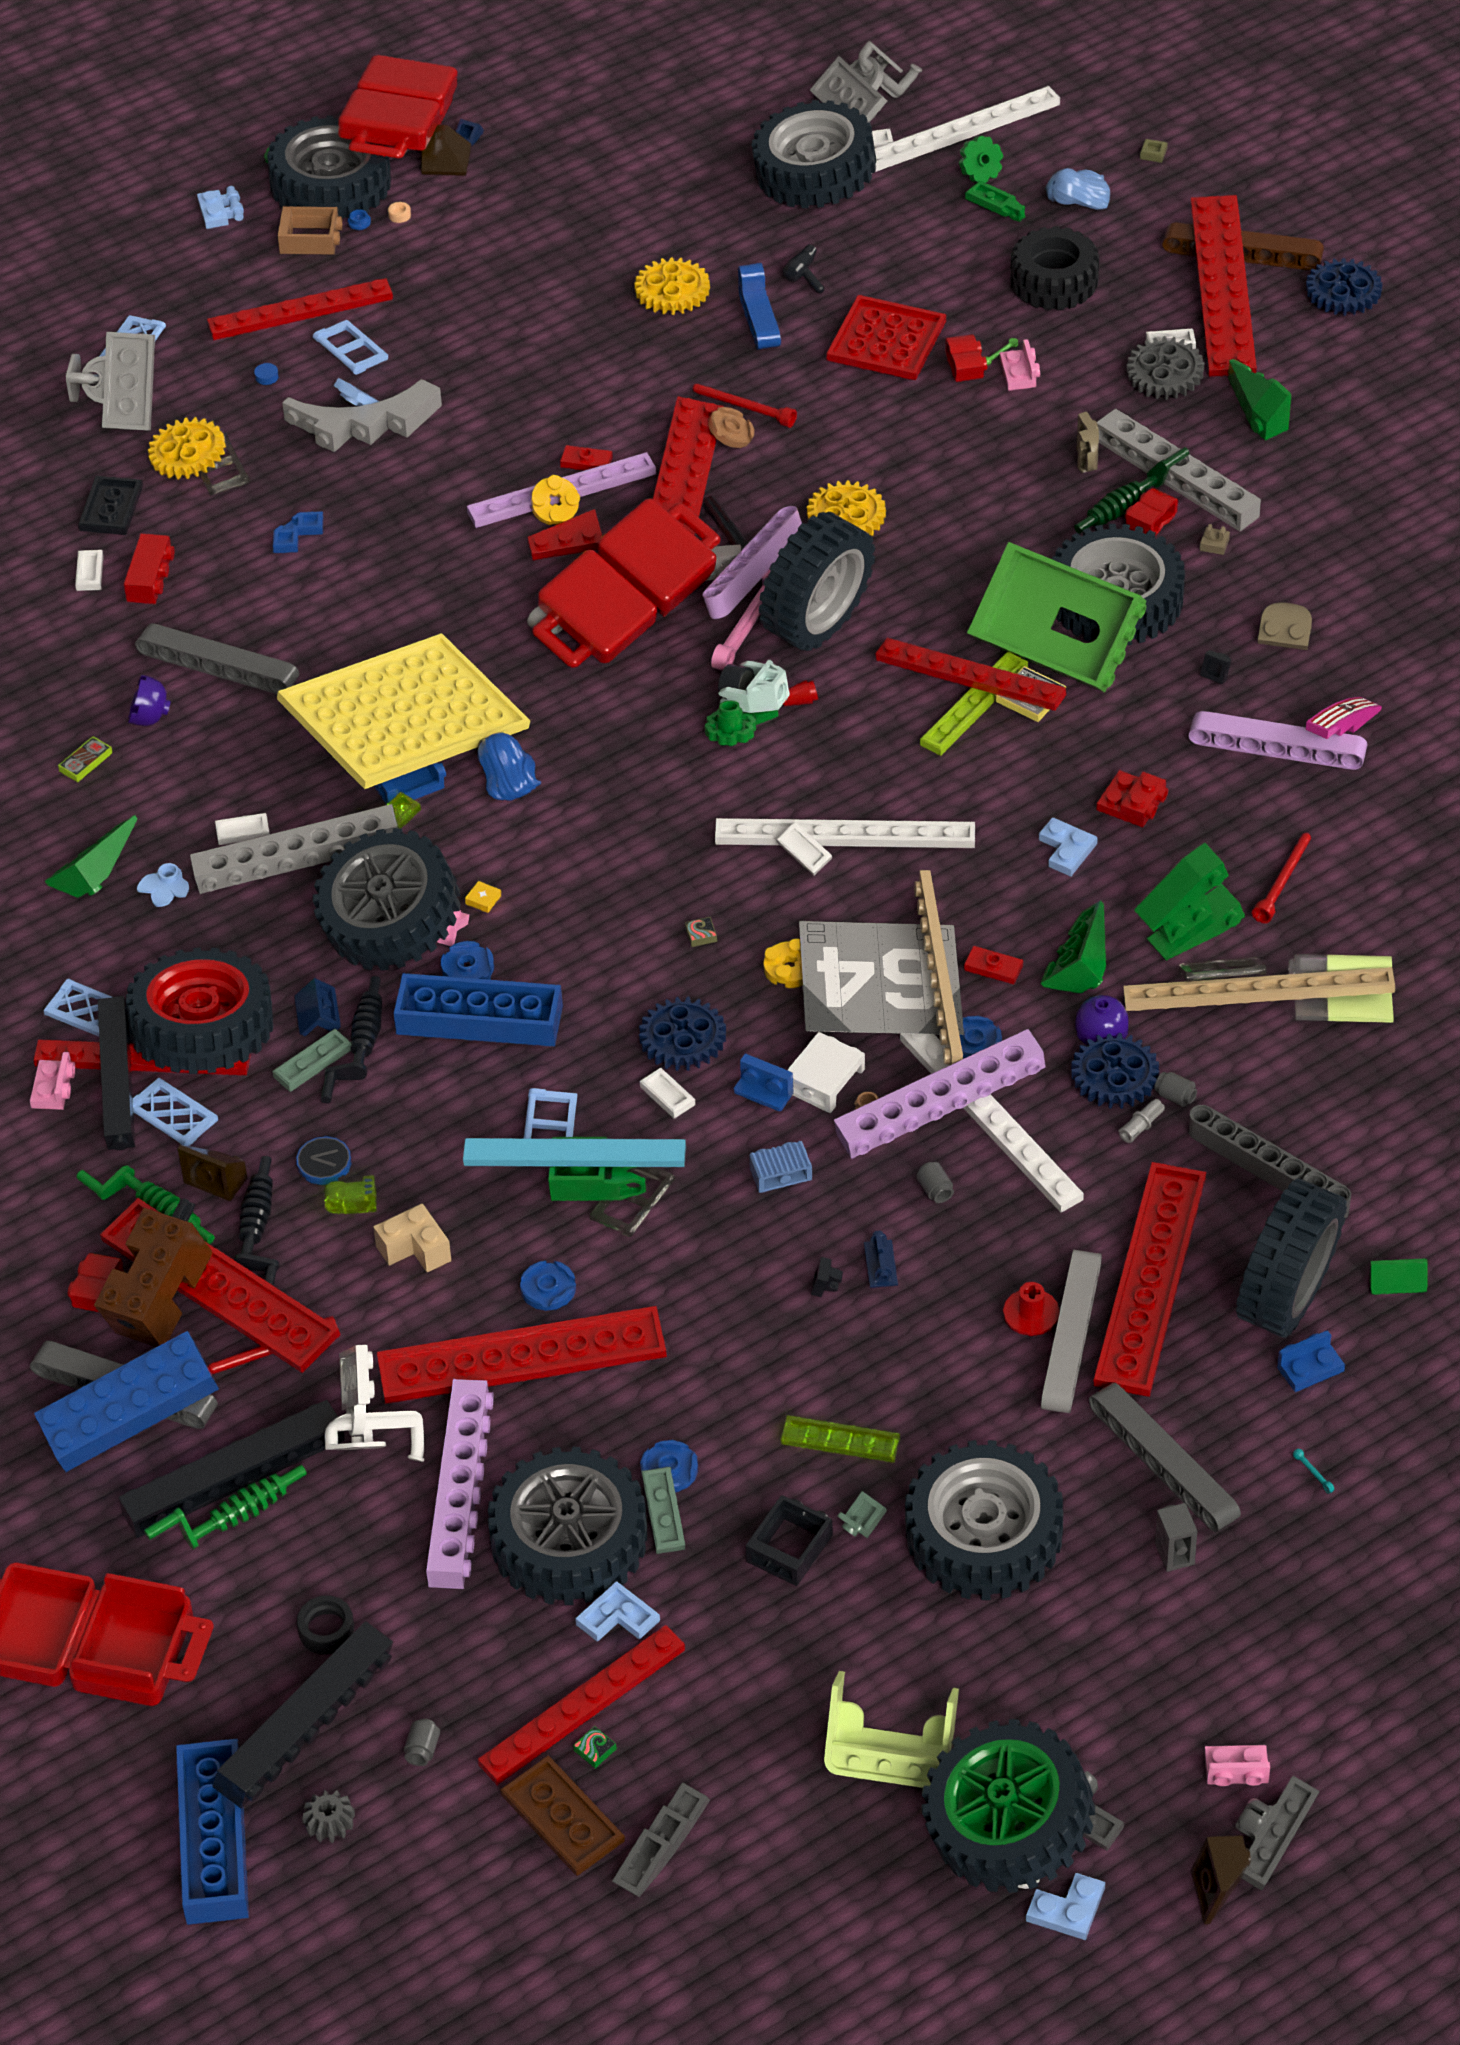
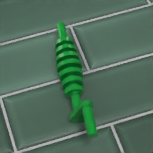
M128 1165L123 1166L104 1185L84 1170L79 1171L76 1176L80 1182L94 1191L102 1200L107 1199L128 1185L136 1191V1199H141L158 1212L171 1217L180 1201L178 1196L150 1181L142 1183L134 1177L135 1171ZM192 1212L188 1222L194 1225L205 1242L211 1244L214 1241V1235L200 1226V1218Z
M299 1465L283 1476H278L277 1474L270 1475L271 1483L265 1478L259 1480L260 1488L255 1483L248 1485L249 1492L245 1488H241L237 1491L240 1500L235 1494L231 1495L228 1498L231 1507L225 1501L219 1505L221 1513L217 1509L210 1512V1519L192 1530L182 1510L177 1508L170 1515L144 1529L147 1538L151 1540L178 1523L186 1542L192 1549H195L199 1546L197 1540L215 1529H219L220 1532L228 1530L226 1523L232 1528L237 1526L238 1521L236 1517L242 1523L249 1521L247 1512L252 1518L259 1515L257 1506L264 1512L269 1508L267 1500L274 1504L278 1501L276 1493L283 1497L287 1494V1486L307 1475V1472L302 1465Z

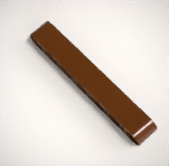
M1169 224L1162 243L1163 248L1173 254L1196 256L1193 224ZM1241 230L1244 261L1246 263L1302 270H1316V265L1321 264L1324 246L1318 240Z

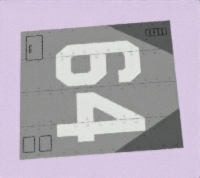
M799 921L806 1031L940 1034L942 1026H937L936 1013L939 1008L934 1007L933 1004L935 988L930 987V973L932 970L927 969V954H929V951H924V936H926V933H921L920 924ZM940 925L959 1035H964L954 925Z

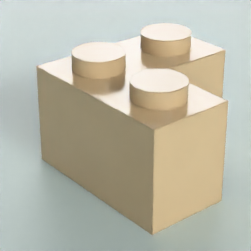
M423 1203L373 1226L376 1247L389 1266L413 1254L427 1273L451 1262L449 1240Z

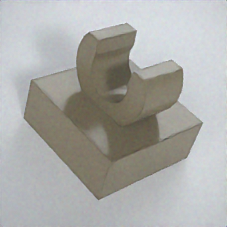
M1209 524L1202 537L1200 551L1224 555L1230 539V532L1226 531V528L1223 526L1221 530L1213 529L1212 524Z

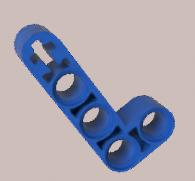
M762 263L738 266L739 297L756 349L781 346L779 328L765 290V274Z

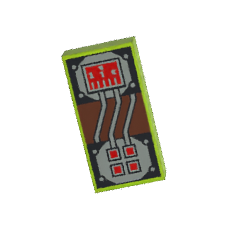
M93 736L58 765L59 772L79 782L112 754V747Z

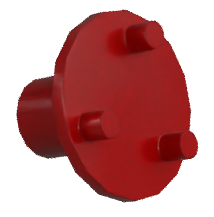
M1036 1282L1023 1284L1019 1291L1013 1293L1005 1301L1003 1309L1007 1325L1017 1333L1028 1336L1042 1335L1052 1330L1058 1323L1060 1314L1057 1301L1052 1295L1045 1292L1042 1285Z

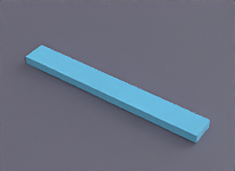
M465 1138L463 1163L464 1166L685 1167L686 1140Z

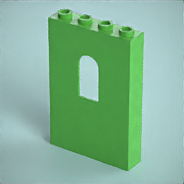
M1008 542L967 633L974 639L1010 652L1020 658L1105 693L1107 687L1109 688L1114 682V672L1117 665L1121 664L1124 660L1126 645L1128 641L1130 642L1136 632V623L1139 618L1143 617L1146 611V600L1139 594ZM1060 607L1095 620L1100 627L1098 638L1091 643H1083L1051 630Z

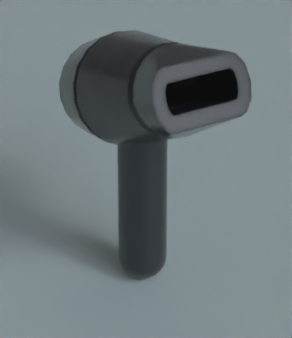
M808 244L786 263L783 268V275L790 282H796L801 277H804L817 293H823L824 286L808 269L817 251L813 245Z

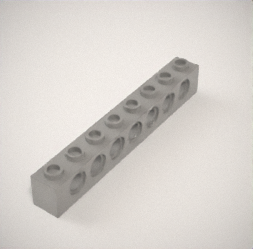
M1114 409L1097 422L1099 443L1146 473L1158 462L1180 450V448L1117 409ZM1189 455L1170 467L1164 482L1165 485L1236 530L1242 531L1259 518L1260 498L1208 467L1200 460Z
M390 804L190 854L194 877L199 892L202 894L332 861L330 857L335 852L338 854L345 850L344 844L349 841L352 844L360 841V835L367 833L370 837L376 835V830L384 829L386 833H392L393 828H398L393 806Z

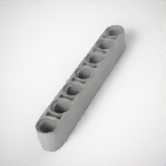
M1073 1250L1043 1389L1041 1409L1063 1413L1071 1412L1100 1272L1102 1254Z

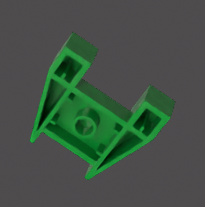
M1205 842L1185 856L1134 909L1136 914L1153 932L1158 929L1147 940L1165 960L1171 959L1224 933L1231 927L1238 925L1245 917L1241 904L1221 884L1229 876L1223 861ZM1213 887H1216V888L1213 889L1211 892H1209L1207 895H1205V893H1207V892H1208L1209 890H1211Z

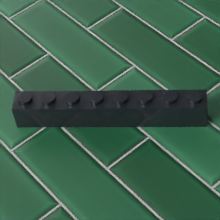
M328 1400L313 1404L293 1416L285 1417L276 1424L259 1429L256 1433L246 1438L236 1440L229 1446L216 1452L208 1453L203 1458L190 1464L182 1465L177 1470L162 1477H157L137 1489L127 1491L124 1495L118 1497L122 1514L136 1538L145 1535L144 1529L170 1515L177 1508H180L186 1516L237 1492L241 1488H245L252 1483H256L263 1478L324 1451L325 1430L328 1424L338 1418ZM337 1431L338 1443L345 1441L344 1431Z
M365 1621L217 1770L212 1787L239 1808H242L249 1800L254 1802L262 1793L263 1786L268 1781L272 1783L277 1779L283 1769L282 1766L286 1762L292 1763L301 1752V1747L305 1743L309 1745L315 1740L319 1734V1728L323 1724L328 1726L335 1719L338 1713L337 1710L342 1705L347 1707L351 1703L360 1686L365 1688L373 1679L374 1672L378 1668L383 1670L392 1658L390 1651L393 1641Z

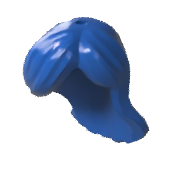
M498 732L482 740L477 757L485 771L487 779L486 789L491 797L497 800H514L529 794L531 790H534L541 784V781L535 777V761L531 755L522 750L518 741L511 735Z

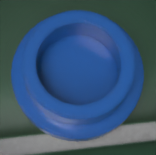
M354 210L348 218L349 227L355 230H364L371 224L370 216L364 210Z

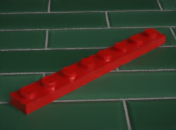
M387 278L279 303L263 305L257 308L241 310L231 314L219 315L207 319L213 340H218L393 300V294Z
M886 638L876 652V661L1053 711L1058 708L1066 696V687L891 638Z
M38 1040L34 1056L35 1067H38L39 1060L61 1061L63 1052H69L71 1062H75V1068L101 1069L100 1042ZM130 1043L131 1071L172 1072L171 1067L165 1066L161 1069L155 1066L153 1059L147 1062L142 1058V1052L138 1053L134 1049V1044ZM250 1059L244 1063L237 1061L234 1063V1067L229 1069L220 1067L216 1068V1072L208 1073V1070H199L197 1074L247 1076ZM180 1070L179 1073H189V1070Z
M667 1625L663 1626L478 1759L479 1767L496 1785H499L684 1652L685 1644Z

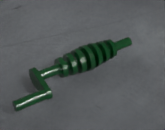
M1183 447L1173 455L1158 462L1147 472V478L1140 483L1132 481L1106 494L1088 510L1087 517L1074 526L1075 531L1081 533L1092 525H1104L1111 520L1123 516L1130 506L1139 502L1145 490L1151 486L1156 488L1162 486L1170 467L1189 456V450Z

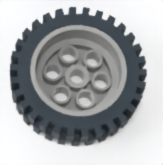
M1109 524V529L1104 530L1102 525L1095 526V532H1091L1087 528L1083 530L1082 537L1075 533L1072 535L1071 541L1066 539L1062 543V548L1058 547L1056 556H1053L1052 560L1139 594L1146 600V611L1143 617L1139 618L1136 623V632L1133 639H1137L1138 643H1143L1146 641V635L1154 639L1158 636V630L1164 633L1168 630V625L1173 626L1176 617L1179 618L1181 608L1183 607L1185 570L1179 551L1175 552V546L1172 543L1166 545V538L1160 536L1155 539V532L1149 530L1147 534H1144L1143 527L1136 526L1135 531L1129 530L1130 525L1123 524L1122 529H1116V524ZM1060 607L1056 619L1058 622L1063 621L1065 629L1069 630L1073 627L1074 635L1079 637L1084 633V640L1090 642L1093 637L1098 638L1100 627L1095 620ZM1132 640L1128 641L1127 645H1132Z

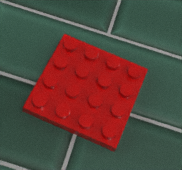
M858 295L827 352V361L916 381L946 323V314Z

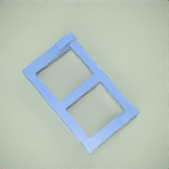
M348 320L326 329L323 328L313 334L314 340L322 344L355 375L388 360V354ZM347 330L357 338V340L339 348H336L327 340L328 337ZM364 345L375 354L357 363L352 362L344 355Z
M537 1088L529 1089L524 1139H531L532 1128L566 1131V1137H573L577 1093L546 1091V1089ZM535 1101L569 1103L567 1122L533 1119Z

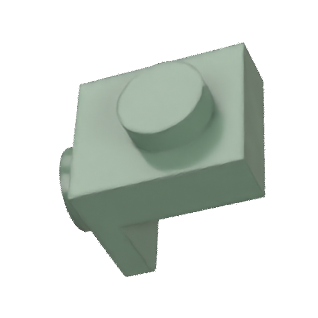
M862 1491L848 1512L843 1514L840 1511L837 1517L844 1521L841 1527L856 1537L858 1533H861L868 1538L887 1512V1509Z

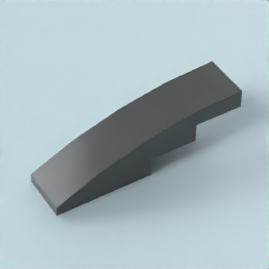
M682 1782L668 1807L663 1805L649 1830L646 1828L643 1830L612 1882L640 1897L675 1854L710 1799Z

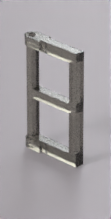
M223 432L229 456L221 458V461H214L215 467L208 466L207 473L234 463L239 475L212 485L207 474L199 471V475L210 496L235 486H242L250 481L225 432Z
M1259 957L1179 964V971L1184 976L1186 982H1193V980L1251 974L1266 975L1267 971L1265 963ZM1248 965H1252V966H1253V967L1235 968V969H1228V968H1227V967L1248 966ZM1216 968H1217V970H1213V971L1193 972V971H1195V970H1205V969H1216Z
M637 1167L627 1170V1172L632 1173L637 1171L662 1183L649 1199L640 1195L625 1199L642 1207L630 1224L603 1213L612 1200H601L590 1213V1219L612 1228L627 1237H632L654 1205L675 1181L673 1174L654 1167Z

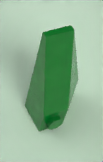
M1235 359L1229 360L1228 380L1252 430L1265 441L1289 429L1291 393L1273 378L1268 380L1264 378L1263 373H1253L1249 366Z
M133 815L119 823L99 838L95 844L78 854L79 857L57 870L45 880V883L76 898L86 893L92 896L102 888L100 883L108 878L137 821V817Z
M1101 900L1080 913L1068 932L1070 938L1065 944L1060 945L1056 951L1060 955L1055 963L1054 961L1050 962L1046 967L1041 981L1043 987L1081 994L1088 989L1093 990L1102 983V977L1106 968L1104 903Z

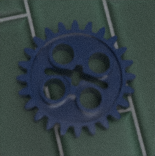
M1333 258L1332 263L1325 260L1323 266L1317 264L1316 270L1311 269L1310 275L1307 276V297L1311 298V303H1317V308L1325 307V312L1334 310V315L1339 311L1344 316H1346L1347 312L1355 315L1356 310L1364 313L1365 307L1372 309V304H1377L1378 299L1381 298L1383 284L1381 276H1377V270L1371 271V265L1363 267V261L1356 264L1354 259L1346 262L1345 258H1342L1341 262H1338Z
M676 997L675 1003H671L666 999V1006L663 1007L657 1003L656 1011L649 1009L648 1017L642 1018V1025H639L640 1044H642V1051L647 1052L648 1059L655 1057L656 1065L665 1062V1069H668L671 1064L675 1065L676 1071L683 1065L689 1071L692 1064L699 1069L701 1061L710 1064V1056L717 1058L718 1050L723 1051V1043L726 1042V1024L723 1023V1016H718L717 1008L710 1010L709 1002L701 1006L699 998L694 1003L690 1002V997H687L685 1002H681L680 998Z
M1119 1033L1117 1038L1107 1034V1039L1097 1035V1042L1088 1039L1087 1047L1080 1045L1079 1052L1074 1053V1061L1071 1064V1079L1074 1080V1087L1080 1088L1081 1096L1088 1094L1089 1102L1098 1099V1106L1108 1102L1110 1109L1114 1103H1118L1120 1109H1123L1124 1102L1133 1107L1134 1099L1144 1102V1095L1151 1096L1152 1089H1155V1083L1159 1077V1062L1156 1061V1053H1150V1046L1142 1048L1141 1039L1135 1043L1132 1042V1035L1126 1040L1122 1038V1033Z

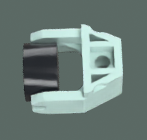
M768 660L765 664L753 661H746L741 663V665L728 664L724 667L718 684V694L721 698L720 703L728 700L736 701L739 703L742 711L748 713L779 710L790 695L786 671L774 665L771 660Z

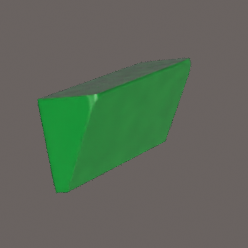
M1427 1259L1371 1261L1368 1278L1371 1294L1426 1292L1428 1287Z

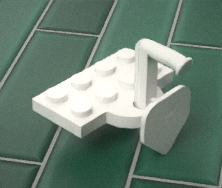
M355 1345L339 1353L342 1410H346V1414L328 1424L325 1430V1450L382 1448L386 1446V1442H373L372 1430L411 1428V1454L408 1455V1458L424 1462L423 1418L417 1411L366 1413V1405L370 1403V1398H374V1382L369 1381V1369L373 1368L372 1351L368 1352L367 1345ZM349 1430L351 1436H357L351 1437L352 1443L338 1444L337 1431Z

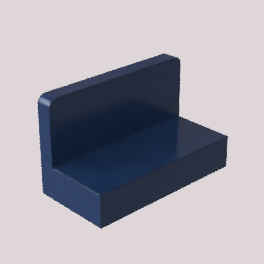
M316 978L312 979L294 997L299 1032L303 1036L309 1034L316 1026L329 1031L338 1030L341 1027L335 987Z

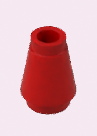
M806 679L790 687V695L783 705L785 707L813 704V701L819 700L814 681L807 682Z

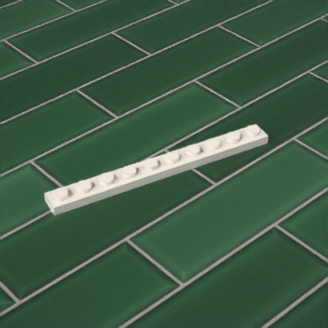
M1047 86L875 149L876 171L1060 105V97Z
M716 818L715 844L779 845L776 839L795 821L821 846L975 848V822Z
M900 1033V1041L931 1074L948 1067V1064L943 1062V1048H945V1045H941L940 1040L934 1034ZM991 1094L987 1097L979 1098L964 1107L967 1113L1060 1212L1083 1201L1084 1193Z

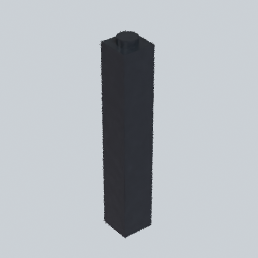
M119 996L97 999L104 1137L108 1150H125L135 1147L129 1023L125 997Z

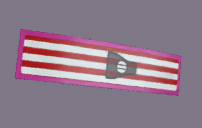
M1362 697L1348 698L1332 704L1309 719L1306 723V730L1325 739L1330 738L1333 734L1341 736L1347 730L1354 733L1380 712L1382 706Z

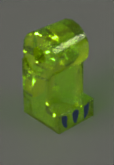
M374 1175L363 1176V1181L345 1183L334 1181L327 1184L325 1187L326 1210L336 1214L377 1212V1192Z

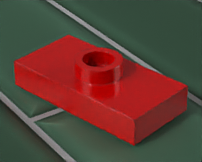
M566 445L560 465L561 468L589 470L611 463L613 453L608 450Z
M973 946L964 964L965 971L1013 985L1023 968L1022 959Z

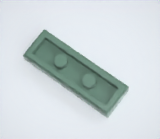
M334 1029L273 1070V1077L291 1092L350 1052L351 1042Z
M671 1467L642 1471L656 1554L685 1550L684 1535Z

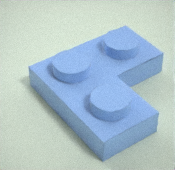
M340 378L334 384V387L341 391L340 395L356 406L380 402Z
M1052 817L1039 833V841L1057 848L1049 859L1048 867L1072 876L1097 845V836Z
M616 1581L575 1619L576 1625L597 1642L618 1623L640 1640L660 1622V1614Z
M1075 1873L1066 1898L1036 1889L1026 1914V1921L1086 1940L1105 1890V1882Z

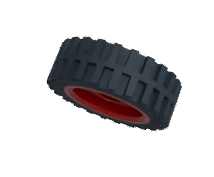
M200 947L193 948L192 952L175 951V955L170 957L163 955L158 958L157 963L153 964L150 962L145 965V972H137L133 977L134 983L130 982L127 987L126 1007L130 1038L134 1044V1049L138 1053L142 1052V1058L147 1062L153 1059L155 1066L161 1069L168 1066L171 1067L172 1072L179 1073L180 1070H189V1074H197L199 1070H208V1073L216 1072V1068H232L237 1061L244 1063L249 1060L250 1053L257 1054L261 1051V1043L266 1044L270 1039L269 1032L273 1031L271 991L266 973L262 974V968L257 963L251 965L250 958L246 956L239 958L234 951L228 950L227 953H222L219 948H211V951H201Z

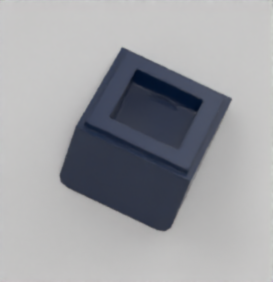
M460 119L455 131L473 146L483 134L484 129L480 124Z

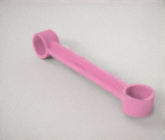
M768 570L762 577V587L725 643L716 646L711 661L712 668L723 671L725 666L733 664L736 651L761 615L759 613V606L762 604L760 594L764 591L765 586H763L765 578H768L771 570Z

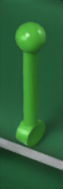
M1016 338L1009 339L1007 345L990 357L987 356V366L1000 355V352H1005L1011 347H1017L1018 340Z

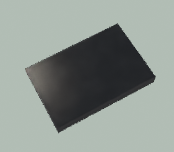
M95 476L78 524L79 531L127 535L143 488V481L141 479Z

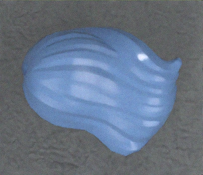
M1070 168L1061 169L1053 174L1045 187L1048 199L1062 205L1079 204L1100 210L1107 208L1110 201V188L1104 180V175H1099L1091 170L1075 171Z

